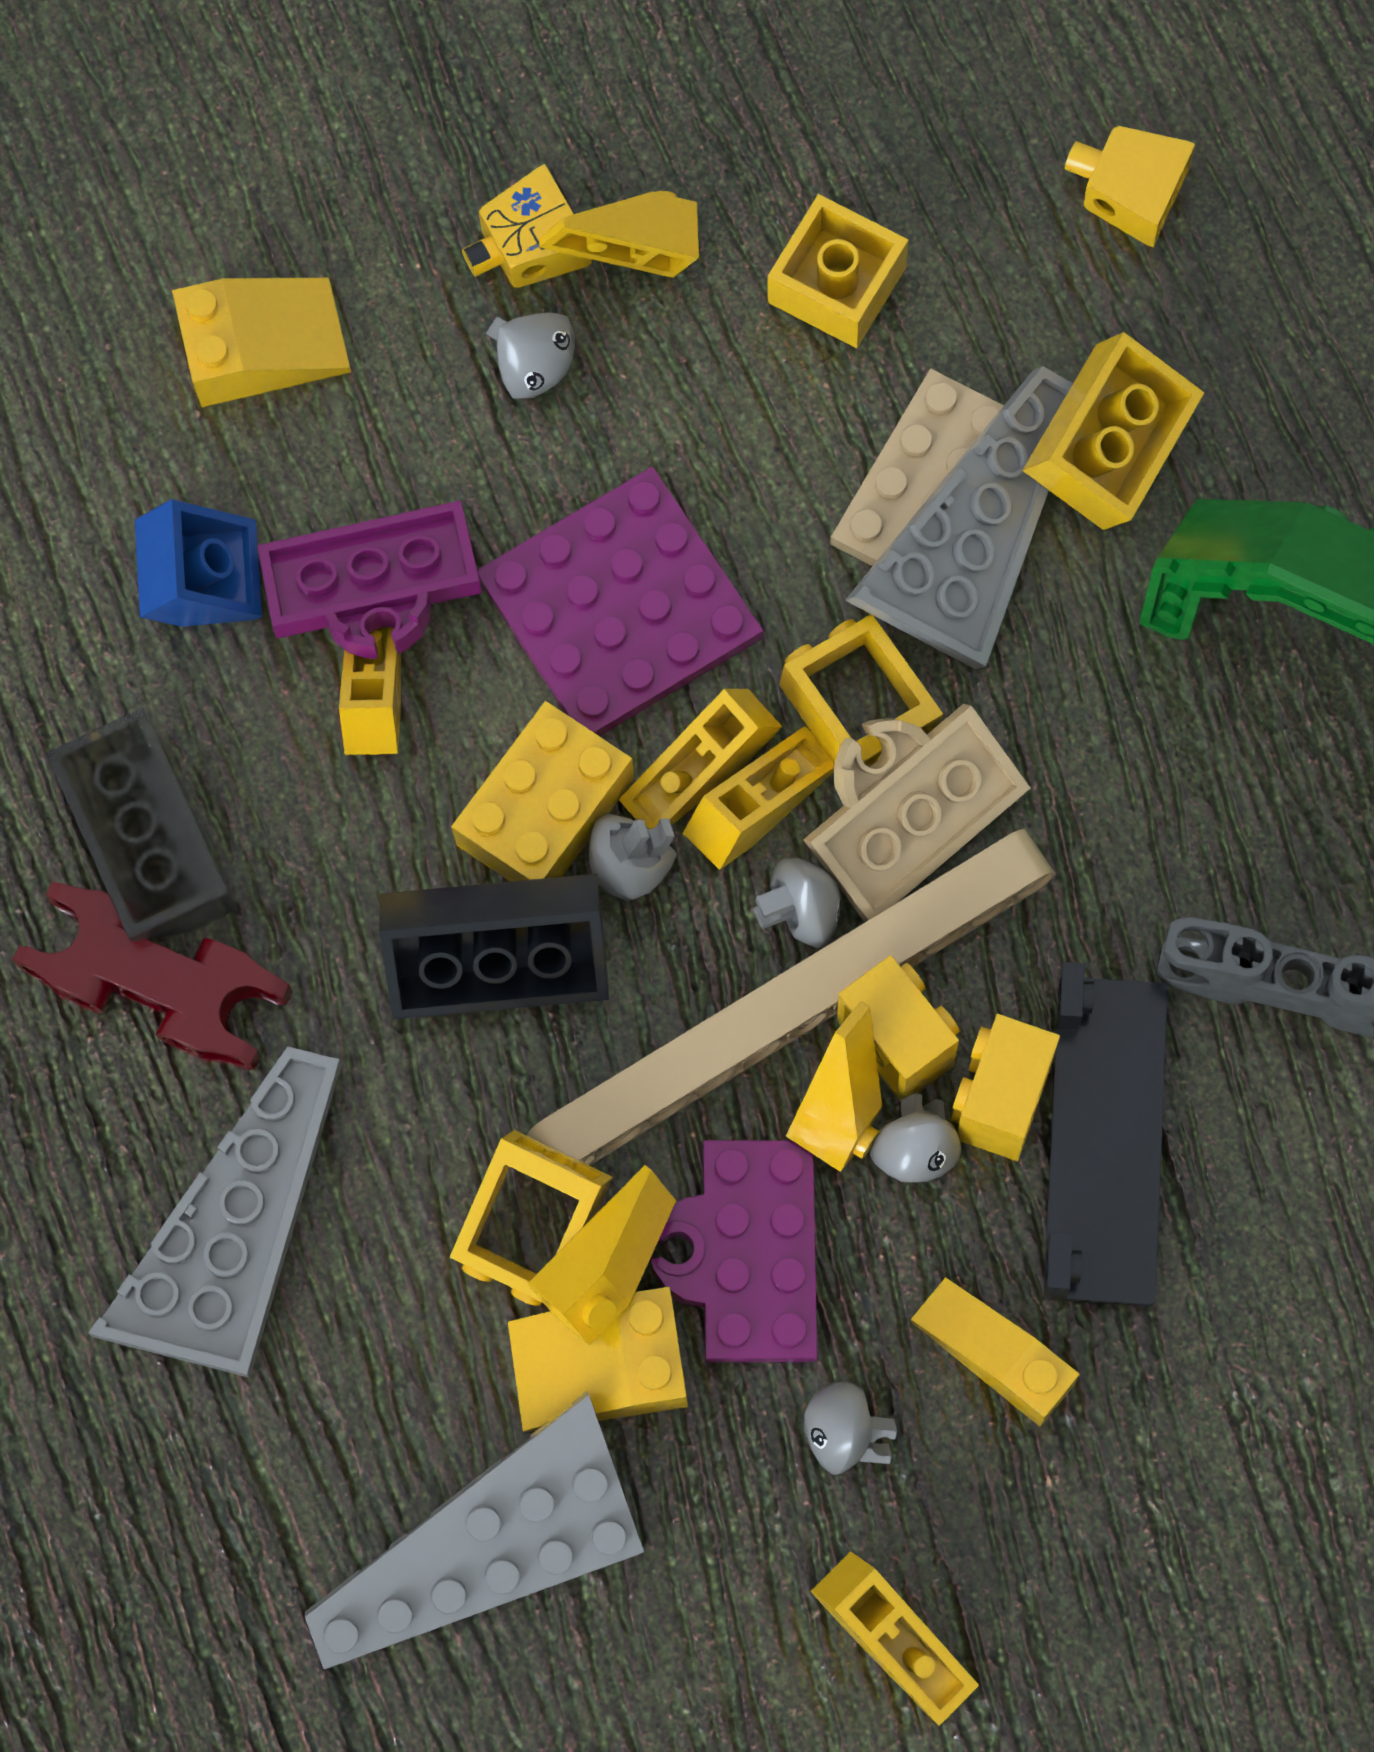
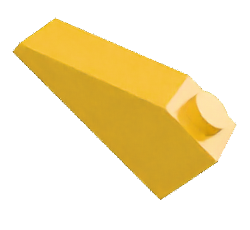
M652 191L566 216L539 237V247L673 278L699 258L697 202L678 198L676 194L669 191Z
M381 627L370 634L375 637L378 659L360 657L344 650L339 714L345 755L398 754L401 719V653L397 654L391 637L394 629L392 627Z
M723 689L618 800L636 820L644 819L646 827L650 830L659 824L660 819L669 818L672 826L700 803L705 794L745 766L782 726L749 689Z
M804 726L705 794L682 834L721 870L758 843L834 772V763L813 733Z
M862 1001L859 1002L835 1032L786 1134L787 1138L840 1172L854 1154L863 1159L871 1149L879 1133L877 1129L872 1127L882 1108L871 1010L870 1006Z
M644 1165L527 1285L553 1315L590 1345L629 1306L676 1200L654 1172Z
M946 1277L910 1320L1039 1427L1043 1425L1073 1388L1080 1375L1035 1337Z
M851 1551L811 1590V1593L838 1623L937 1725L940 1726L979 1686L881 1574Z

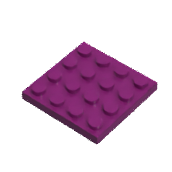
M653 466L477 569L479 581L565 714L598 736L603 735L764 638V630Z

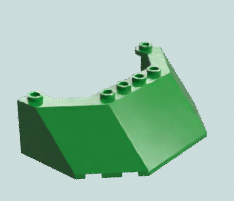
M1196 499L1153 566L1139 624L1167 637L1185 640L1189 638L1199 617L1204 597L1228 599L1231 590H1247L1246 595L1251 600L1281 602L1374 644V528L1366 529L1348 521L1341 511L1325 505L1317 507L1308 502Z

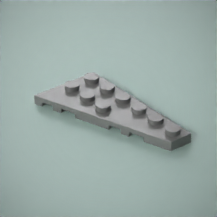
M1044 366L1033 370L845 601L975 670L986 667L1049 492L1047 488L1022 470L1073 383Z
M287 1046L250 1099L251 1104L233 1130L228 1131L217 1148L219 1150L204 1172L198 1174L150 1243L151 1248L133 1274H129L117 1291L119 1294L103 1317H99L88 1334L91 1337L250 1378L342 1066L340 1059Z
M588 1391L573 1401L572 1406L549 1424L546 1422L530 1435L531 1438L503 1460L499 1459L430 1513L431 1516L411 1532L403 1534L389 1545V1549L362 1570H357L305 1611V1619L323 1669L333 1667L644 1553Z

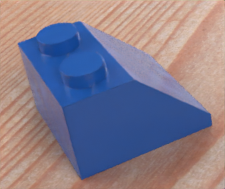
M174 499L135 519L140 618L186 627L256 620L262 617L255 519Z

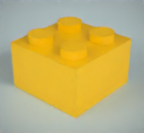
M818 194L767 276L768 303L858 348L907 267L909 240Z
M889 955L838 993L837 1022L841 1025L860 1001L870 1006L878 1074L901 1102V1100L914 1093L918 1094L955 1066L959 1039L955 1035L960 1030L945 1008L939 1006L934 1009L924 997L922 992L926 990V987L916 971L908 963L900 967L892 955Z
M1000 1014L996 1015L992 1029L981 1026L968 1071L976 1074L973 1080L963 1077L953 1104L954 1110L950 1121L959 1124L957 1133L960 1142L1018 1162L1054 1060L1060 1035Z

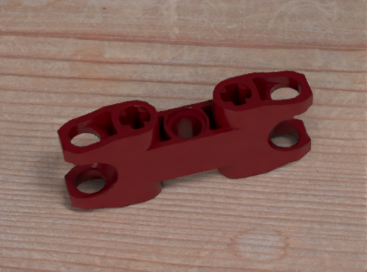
M51 882L45 896L50 899V904L56 906L58 910L78 920L79 931L77 938L70 947L61 952L51 954L28 946H19L12 959L18 968L47 985L60 998L99 1014L103 1013L112 993L115 992L165 1014L155 1035L172 1047L204 1061L220 1062L255 1071L261 1056L258 1054V1050L248 1042L227 1031L226 1021L228 1014L237 1003L250 998L263 999L276 1005L286 1006L293 993L288 983L261 967L246 953L213 939L203 938L194 958L186 957L141 937L150 920V916L140 908L101 890L83 889L63 883Z

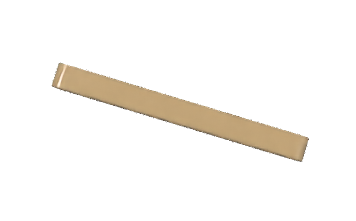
M1025 828L1006 835L545 1118L533 1127L527 1136L589 1166L593 1165L836 1015L838 993L889 955H892L900 967L905 963L914 967L1040 889L1055 875L1054 870Z

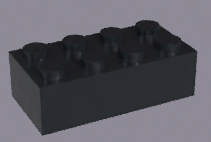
M597 874L380 894L379 933L392 1020L609 1000L607 958Z

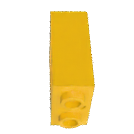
M871 614L857 623L854 619L844 621L828 635L829 639L813 648L810 644L803 645L793 651L784 661L785 664L779 686L833 763H835L839 747L844 739L852 738L814 686L809 676L863 645L910 709L895 719L919 726L926 734L941 723L943 712ZM870 734L856 741L861 746V758L864 764L871 766L876 763L882 752L880 741Z
M514 1130L500 1139L450 1258L462 1263V1270L471 1277L486 1282H491L495 1279L511 1287V1294L517 1299L530 1305L540 1306L543 1302L527 1285L536 1273L476 1244L509 1168L512 1167L579 1200L557 1253L598 1213L613 1177Z

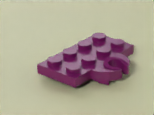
M461 500L257 545L272 627L276 639L328 628L336 644L348 653L364 658L378 659L375 637L370 635L374 630L381 627L394 628L391 637L397 654L407 650L423 636L430 622L431 604L482 593Z
M704 1140L702 1145L703 1195L683 1198L674 1205L657 1243L662 1244L671 1237H681L690 1243L693 1255L683 1264H672L662 1257L651 1259L650 1266L654 1276L662 1288L670 1287L673 1299L685 1305L704 1307L705 1362H816L817 1320L813 1154L793 1141Z

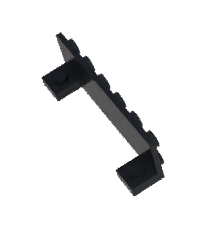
M1063 962L1058 979L1056 1034L1060 1035L1054 1062L1043 1299L1150 1307L1154 1304L1156 1298L1168 987L1165 983L1084 978L1085 963Z

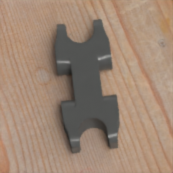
M1185 917L1170 923L1167 939L1163 943L1156 975L1169 987L1229 1004H1242L1252 1001L1321 1018L1328 1026L1337 1030L1374 1037V958L1364 955H1350L1342 959L1274 943L1254 929L1224 922ZM1185 931H1196L1201 933L1206 941L1178 936ZM1180 951L1195 953L1199 959L1185 956ZM1169 962L1176 968L1196 974L1188 978L1177 976L1171 970ZM1288 970H1297L1303 973L1309 982V987L1303 990H1294L1284 983L1282 973Z

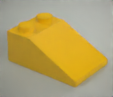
M329 277L222 278L172 290L191 378L201 407L351 373Z
M670 1287L635 1292L629 1306L590 1345L553 1315L551 1311L508 1322L523 1433L536 1431L546 1422L549 1424L572 1406V1402L586 1391H588L598 1421L688 1407Z

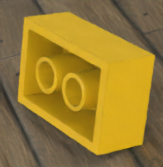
M1125 332L1115 335L1095 345L1022 471L1102 530L1128 522L1135 515L1205 392Z
M545 701L451 826L456 846L510 882L562 877L590 840L594 822L605 814L610 813L619 801L618 799L635 779L633 758Z

